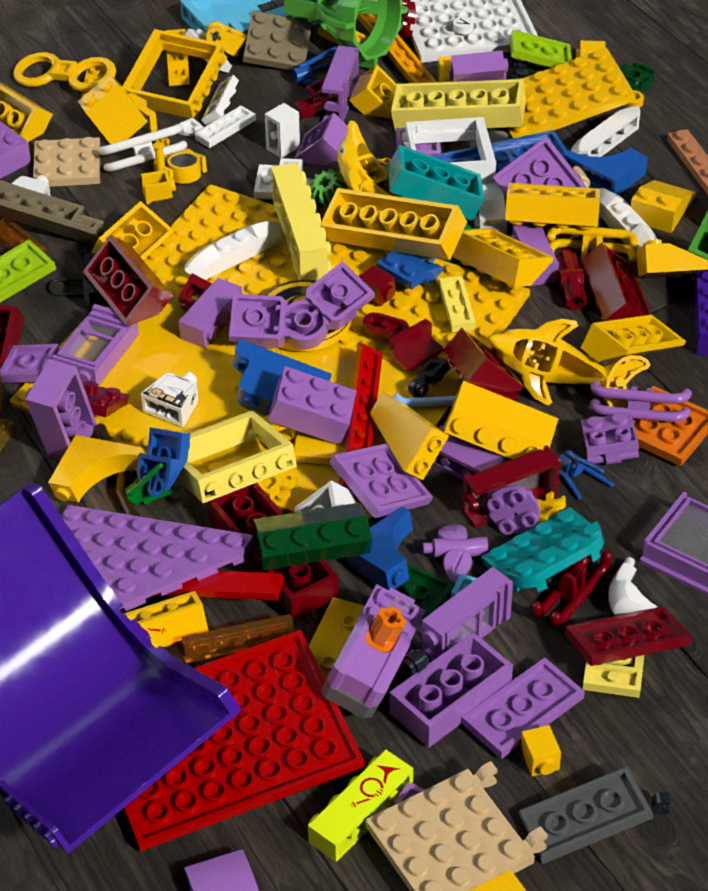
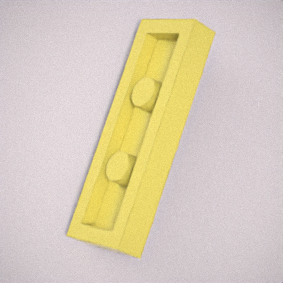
M463 277L439 278V288L452 332L459 331L461 327L464 330H475L476 321Z

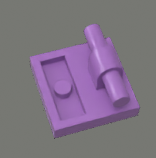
M617 413L604 417L594 416L581 420L587 461L593 464L606 462V465L622 463V460L639 458L638 438L631 413Z

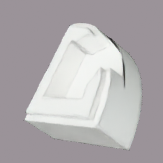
M190 118L179 123L182 126V131L178 134L195 136L194 133L204 127L195 119Z

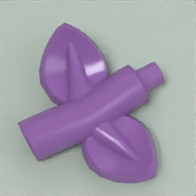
M455 524L443 526L438 530L439 538H433L432 543L422 544L423 554L433 553V557H444L442 560L444 571L449 580L454 584L457 582L460 574L467 575L473 564L472 557L483 556L488 553L487 537L467 539L466 528Z

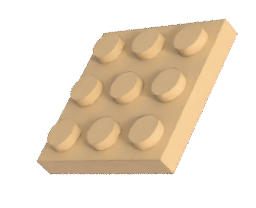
M100 137L35 141L33 179H36L39 175H44L49 180V187L100 184V153L98 151L100 148Z

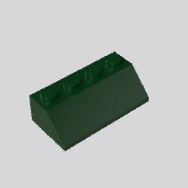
M360 502L253 519L263 571L370 554L372 536L367 515Z

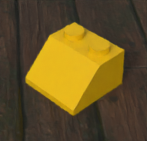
M376 64L359 77L349 101L363 115L393 119L391 109L397 84Z

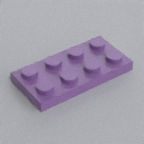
M543 658L463 715L461 724L502 759L521 745L522 731L547 726L584 699L585 691L550 661Z

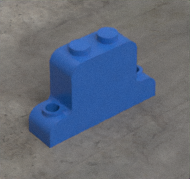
M239 339L235 348L233 366L237 371L244 373L239 383L237 402L248 410H253L266 416L269 415L276 385L285 366L327 381L331 380L332 373Z

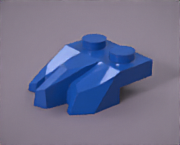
M395 251L390 252L376 263L377 268L394 276L395 281L411 290L420 283L430 284L443 271L442 266L433 263L435 258Z
M150 427L147 453H139L137 475L140 481L159 463L163 464V468L148 481V493L152 497L160 496L163 490L168 491L186 464L190 449V433Z

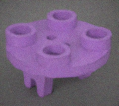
M502 486L494 492L487 504L491 519L499 527V530L506 535L512 533L522 534L533 528L539 520L540 507L537 499L533 496L531 490H526L520 486Z

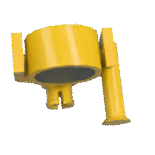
M168 138L156 140V143L152 145L155 148L156 158L153 162L154 171L167 170L169 177L174 178L175 183L186 184L195 182L201 177V171L203 173L207 172L206 156L193 152L190 149H184L180 152L164 156L163 148L170 145Z

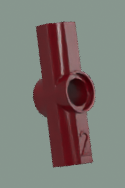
M562 249L560 253L556 254V259L559 263V290L563 291L567 307L574 311L580 310L587 303L584 289V271L582 268H579L576 253H573L570 249Z

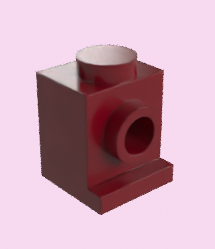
M192 273L178 295V303L181 304V309L187 312L196 302L191 297L197 296L199 299L212 283Z

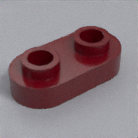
M377 312L369 313L363 318V330L365 333L386 340L409 328V324L405 320Z

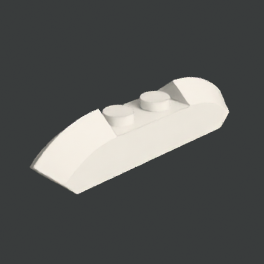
M629 107L614 113L580 138L573 145L571 151L585 156L602 157L639 129L640 107Z
M599 188V216L611 229H622L635 233L639 239V246L634 249L636 252L638 248L643 246V243H647L649 240H658L652 229L622 197L607 189ZM621 239L625 245L630 246V242L628 240Z
M273 221L257 223L222 238L193 255L184 266V271L190 275L193 273L206 280L277 245L283 237L281 223Z

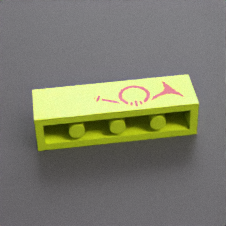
M385 750L379 757H374L359 776L356 775L350 780L347 788L340 795L336 794L333 796L328 806L320 814L317 813L311 818L308 823L309 843L337 862L368 831L365 826V819L392 807L408 782L413 783V768L388 750Z

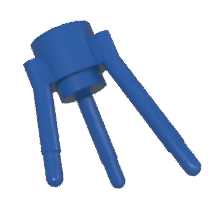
M335 46L304 63L298 64L299 67L293 68L292 72L296 84L303 83L305 87L319 81L310 80L313 78L312 72L328 67L329 63L314 67L309 65L337 50V47Z
M567 450L559 456L561 461L559 475L565 480L578 500L582 497L569 476H578L582 471H585L609 487L614 486L613 482L601 475L604 473L603 468L577 456L571 450Z

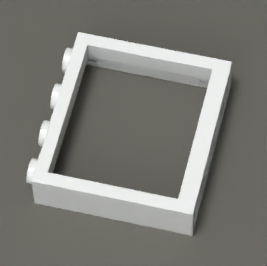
M484 117L406 122V132H402V143L405 147L416 150L415 144L476 140L481 161L451 162V164L481 174L482 182L494 181L496 160Z

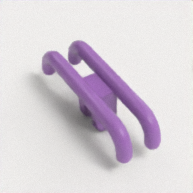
M597 380L591 383V391L597 396L628 400V408L600 405L598 399H592L590 409L599 415L611 416L617 413H631L633 419L679 422L687 419L691 413L688 407H683L678 412L650 410L652 402L679 404L688 401L692 395L691 390L688 388L684 389L682 393L673 394L653 392V388L639 391L637 387L633 386L631 390L602 387Z

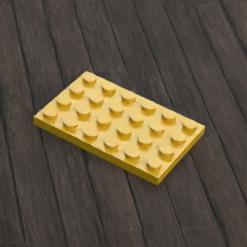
M604 48L588 55L577 57L569 62L558 64L547 70L539 71L528 77L520 78L524 79L526 94L522 127L506 128L511 138L557 130L636 101V96L609 50Z

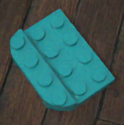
M569 507L550 519L537 524L530 530L515 536L503 545L492 549L481 557L483 564L488 569L494 567L513 581V591L519 592L520 588L536 587L537 591L540 592L548 588L546 584L547 578L585 557L592 562L598 560L601 557L599 551L605 543L599 523L597 521L593 524L589 523Z

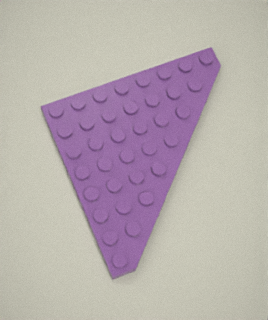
M68 505L61 515L107 585L123 604L122 608L125 611L147 603L145 599L155 594L161 593L163 596L183 588L182 583L194 578H197L199 581L218 572L217 568L229 563L235 566L244 562L255 544L253 535L72 505Z

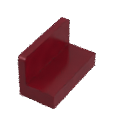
M426 318L388 339V357L406 372L443 352V346L432 338V323Z

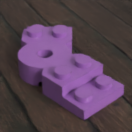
M342 261L306 289V300L295 301L288 305V302L282 296L233 294L229 341H239V339L266 348H279L285 343L302 350L315 348L325 340L328 330H339L355 318L357 311L375 298V292ZM301 322H308L309 324H307V325H301L300 323H301Z

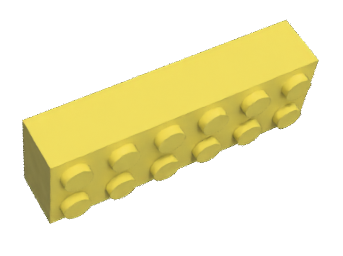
M524 79L397 84L391 109L394 129L396 131V128H406V122L484 117L486 128L490 129L522 127L526 104Z
M298 163L271 167L273 204L281 223L298 280L317 281L332 270L331 262L328 260V256L331 255V246L329 241L325 242V228L320 227V214L315 213L316 204L314 199H310L311 189L309 185H306L305 172H301Z

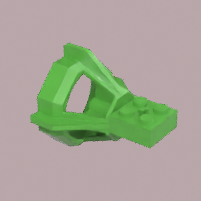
M284 0V13L292 15V18L295 19L307 18L309 22H319L324 30L332 34L340 46L359 48V66L369 69L378 64V57L387 54L401 29L402 14L408 12V7L402 6V0ZM358 13L377 15L376 23L370 36L364 43L360 44L356 38V18Z

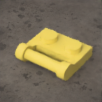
M644 655L590 666L586 661L583 690L639 698Z

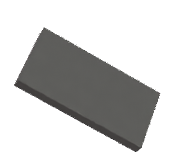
M628 766L518 811L527 834L541 826L548 835V838L544 840L547 848L537 853L542 864L653 819V812Z

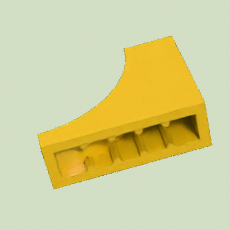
M75 435L48 483L57 499L79 503L83 495L102 479L119 472L137 470L139 453H144L142 447Z

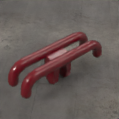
M607 550L602 553L597 569L586 582L585 567L590 560L585 557L569 567V571L562 574L560 582L543 602H534L532 604L533 616L536 618L545 616L562 597L568 600L569 603L560 613L555 611L550 616L551 625L555 628L562 627L606 575L612 561V553Z

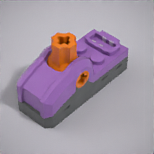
M376 584L321 688L324 698L363 719L371 718L390 686L426 610L415 605V600L393 588L387 590Z

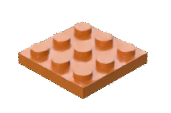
M656 386L651 387L653 392L669 393ZM689 401L679 404L652 402L650 410L678 412L683 407H688L691 413L687 419L679 422L633 419L639 447L676 465L682 466L708 435V410Z

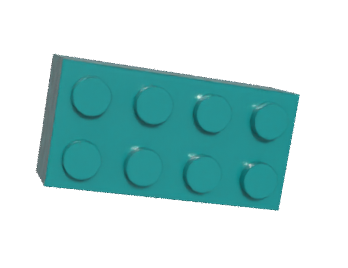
M402 145L398 146L388 165L390 192L399 197L404 196L409 199L457 205L464 217L471 221L484 202L482 178L479 173Z

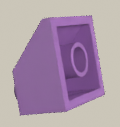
M335 113L331 114L305 133L294 159H302L303 163L324 166L329 165L333 161L338 162V147L346 136L347 125Z

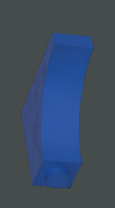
M632 148L619 154L603 157L585 156L570 150L563 153V158L572 169L574 166H578L583 170L590 180V187L604 188L617 195L646 175L648 156Z
M402 506L370 527L372 536L370 554L345 557L347 566L387 590L390 588L396 589L409 580L406 558L397 549L401 541L413 531L410 510Z

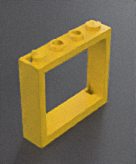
M154 29L122 87L128 94L132 92L147 101V108L194 119L196 113L201 110L205 96L209 95L213 81L217 80L221 66L226 62L223 44ZM163 50L209 60L188 101L141 91Z

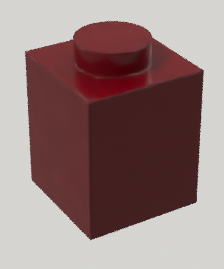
M374 265L359 276L375 292V298L370 302L380 307L394 297L396 292L394 276Z

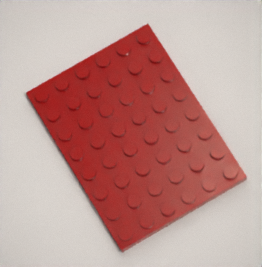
M301 630L194 668L226 686L242 711L142 792L124 809L140 852L365 767L364 759L338 705L325 699L321 692V688L326 680Z

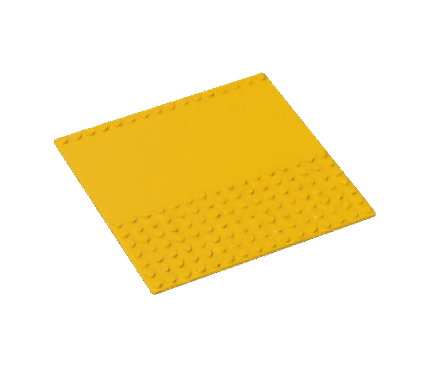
M209 185L170 226L174 233L144 260L173 296L159 315L138 322L139 335L99 385L104 388H117L122 393L129 394L128 404L108 417L94 415L97 426L105 424L110 436L114 437L117 443L142 447L144 453H147L150 427L193 433L251 411L238 404V393L234 391V385L239 373L233 366L235 348L238 341H229L230 322L219 331L217 337L205 348L181 339L178 321L186 312L181 309V304L178 303V295L190 277V274L184 271V266L193 255L204 247L247 226L267 221L280 223L274 205L218 186ZM282 231L283 237L277 245L206 280L213 283L219 277L241 286L243 294L265 295L276 286L296 281L298 277ZM329 241L331 255L328 256V260L331 262L332 269L343 261L359 277L373 265L376 266L379 260L392 251ZM435 258L433 263L442 266L443 271L434 281L428 285L420 283L412 290L395 281L396 292L394 297L380 307L369 301L357 311V316L352 319L348 332L336 343L314 351H291L279 347L274 348L273 352L332 373L330 382L352 389L357 348L361 343H364L383 353L378 398L382 392L392 397L395 393H398L404 398H415L409 393L408 385L412 380L418 378L416 372L425 363L409 372L403 370L388 357V340L364 332L363 318L365 315L373 312L405 320L409 327L426 318L432 323V338L443 346L444 349L457 332H452L439 288V278L462 276L476 321V329L466 331L492 350L493 347L489 343V337L494 334L504 333L530 296V289L521 286V289H512L507 287V283L495 281L489 275ZM192 296V297H191L192 299H194V300H196V301L198 300V297H197V296ZM102 326L95 330L97 333L114 337L118 333V331ZM76 329L64 340V342L59 346V349L62 348V346L67 342V340L76 331ZM91 335L75 357L95 362L110 341ZM443 351L433 358L446 361L448 356ZM449 364L451 369L444 375L441 381L436 384L428 383L429 392L424 397L457 396L463 380L458 377L459 374L452 369L453 366ZM186 372H191L197 377L196 384L198 386L199 400L183 428L143 412L141 393L164 374L172 373L182 377ZM25 382L10 399L11 406L30 413L25 398L28 389L32 388L35 382ZM451 406L411 409L437 427ZM254 411V412L257 413L259 416H266V415H263V414H261V413H258V412ZM374 423L372 446L386 444V440L376 423ZM95 428L91 437L100 439L99 434ZM254 438L190 464L203 475L242 460L245 457L268 450V448L258 438ZM296 440L291 442L293 444V448L295 447ZM296 462L297 467L285 471L296 475V486L290 490L280 489V493L272 501L280 510L295 513L294 507L328 482L333 481L339 484L340 476L331 465ZM289 479L282 480V482L288 483L291 481ZM354 498L355 503L360 502L361 506L363 507L367 515L369 523L373 516L368 512L367 508L362 504L360 500Z

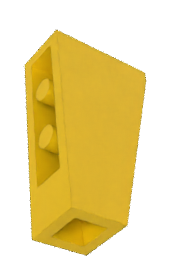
M382 392L370 415L401 468L405 472L423 480L449 435L400 400Z

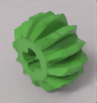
M332 168L328 172L322 170L320 175L315 174V179L310 181L312 198L315 200V203L321 204L324 208L331 203L337 188H348L339 171L335 172Z

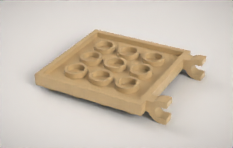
M491 761L481 766L474 775L469 769H466L365 819L366 828L410 891H469L510 869L513 873H516L534 863L533 854L547 848L544 840L548 838V835L541 826L529 833L526 839L522 841L483 789L497 783L496 778L493 776L497 773V768Z

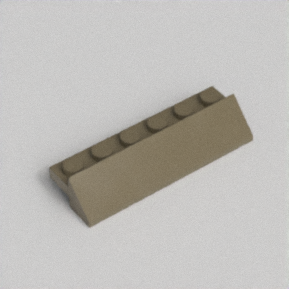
M0 180L1 217L95 246L97 237L102 231L104 221L83 215L84 206Z

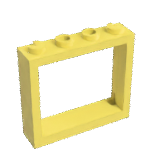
M252 410L190 433L188 460L177 478L202 503H205L297 467L293 444ZM254 438H258L269 448L203 475L190 464ZM205 490H206L207 492L212 491V493L205 496L204 491H205Z

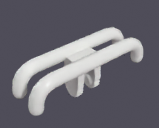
M175 124L174 126L101 146L98 149L101 155L115 153L128 148H133L135 156L106 163L104 170L112 172L156 159L152 141L178 134L182 131V126ZM180 141L179 143L164 147V156L186 149L187 142Z

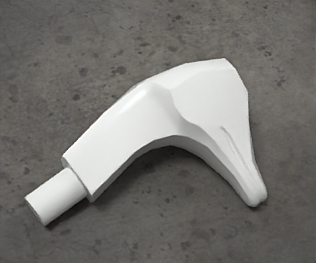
M631 557L625 558L624 563L620 566L610 583L608 592L609 605L615 616L658 608L631 583L637 570L634 568L635 560Z

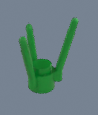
M162 463L154 467L140 481L138 478L125 489L127 498L134 505H139L141 502L148 505L154 500L180 490V487L176 486L168 491H162L160 496L155 497L148 493V481L163 468Z

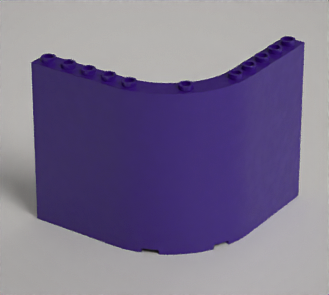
M30 481L0 504V790L6 795L4 801L14 813L16 812L24 822L26 821L54 849L60 846L69 854L242 711V709L226 686L173 657L161 646L155 648L151 643L150 635L135 619L131 621L125 613L123 614L119 610L123 607V604L107 585L42 487Z

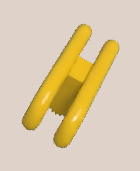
M570 225L567 228L553 226L547 233V239L551 241L550 246L553 252L557 248L581 249L582 259L588 254V250H593L602 242L614 252L628 255V260L631 263L637 261V252L634 249L639 246V239L635 233L628 230L599 227L581 229L579 226ZM558 234L583 235V240H555ZM603 237L626 239L630 242V246L603 242Z

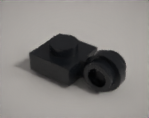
M512 58L511 79H520L533 75L531 68H526V61H518Z
M430 358L416 372L418 378L409 383V393L415 398L426 396L429 392L428 383L436 384L441 381L444 375L451 369L448 361Z

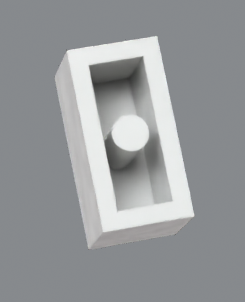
M283 103L265 113L266 149L280 158L298 149L300 146L299 112Z

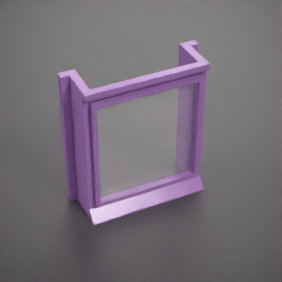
M683 492L645 539L643 556L640 558L639 563L707 596L708 506L688 497L687 493Z

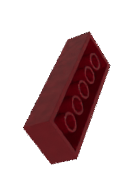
M258 483L251 484L207 502L209 521L216 529L253 535L255 544L244 561L251 572L283 574L284 583L276 602L292 621L331 602L333 597L339 598L338 575L325 561L263 571L253 519L283 515L284 513Z

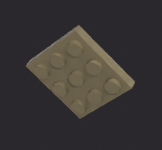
M252 11L243 62L286 70L299 67L298 64L306 62L312 22Z

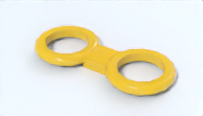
M39 52L28 55L20 60L15 66L13 75L15 81L25 87H38L52 80L68 81L69 85L76 91L89 92L107 75L111 74L115 78L116 67L112 61L103 57H91L76 63V61L60 60L51 53ZM49 62L52 64L51 69L42 76L28 78L22 75L24 70L33 63ZM100 66L107 69L106 74L97 81L83 83L77 80L79 74L87 68Z

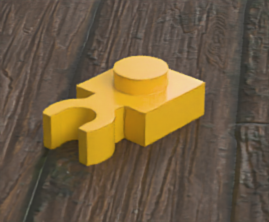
M549 492L546 495L545 501L537 499L540 507V516L536 525L557 515L560 510L566 507V496L563 495L559 499H554V492Z

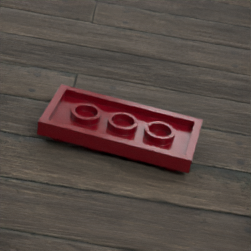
M664 606L569 625L565 629L567 639L590 666L689 646L692 637Z

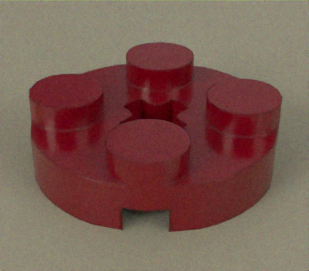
M402 0V6L408 7V12L402 14L401 29L398 35L401 38L408 39L413 33L410 27L411 24H415L416 6L415 2H410L411 0Z

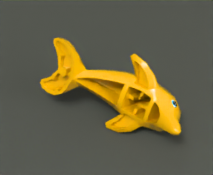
M352 120L349 121L346 136L338 147L337 156L340 173L349 188L348 190L399 197L390 192L389 164L376 159L371 154L357 123Z
M558 319L546 322L537 329H508L503 334H494L489 337V343L496 349L498 358L521 375L524 386L534 399L547 406L552 403L546 382L591 384L597 380L602 387L627 389L626 384L636 374L648 369L651 365L648 359L642 356L628 355L620 357L604 367L561 339L578 327L577 322L574 320ZM603 397L608 406L628 408V400Z

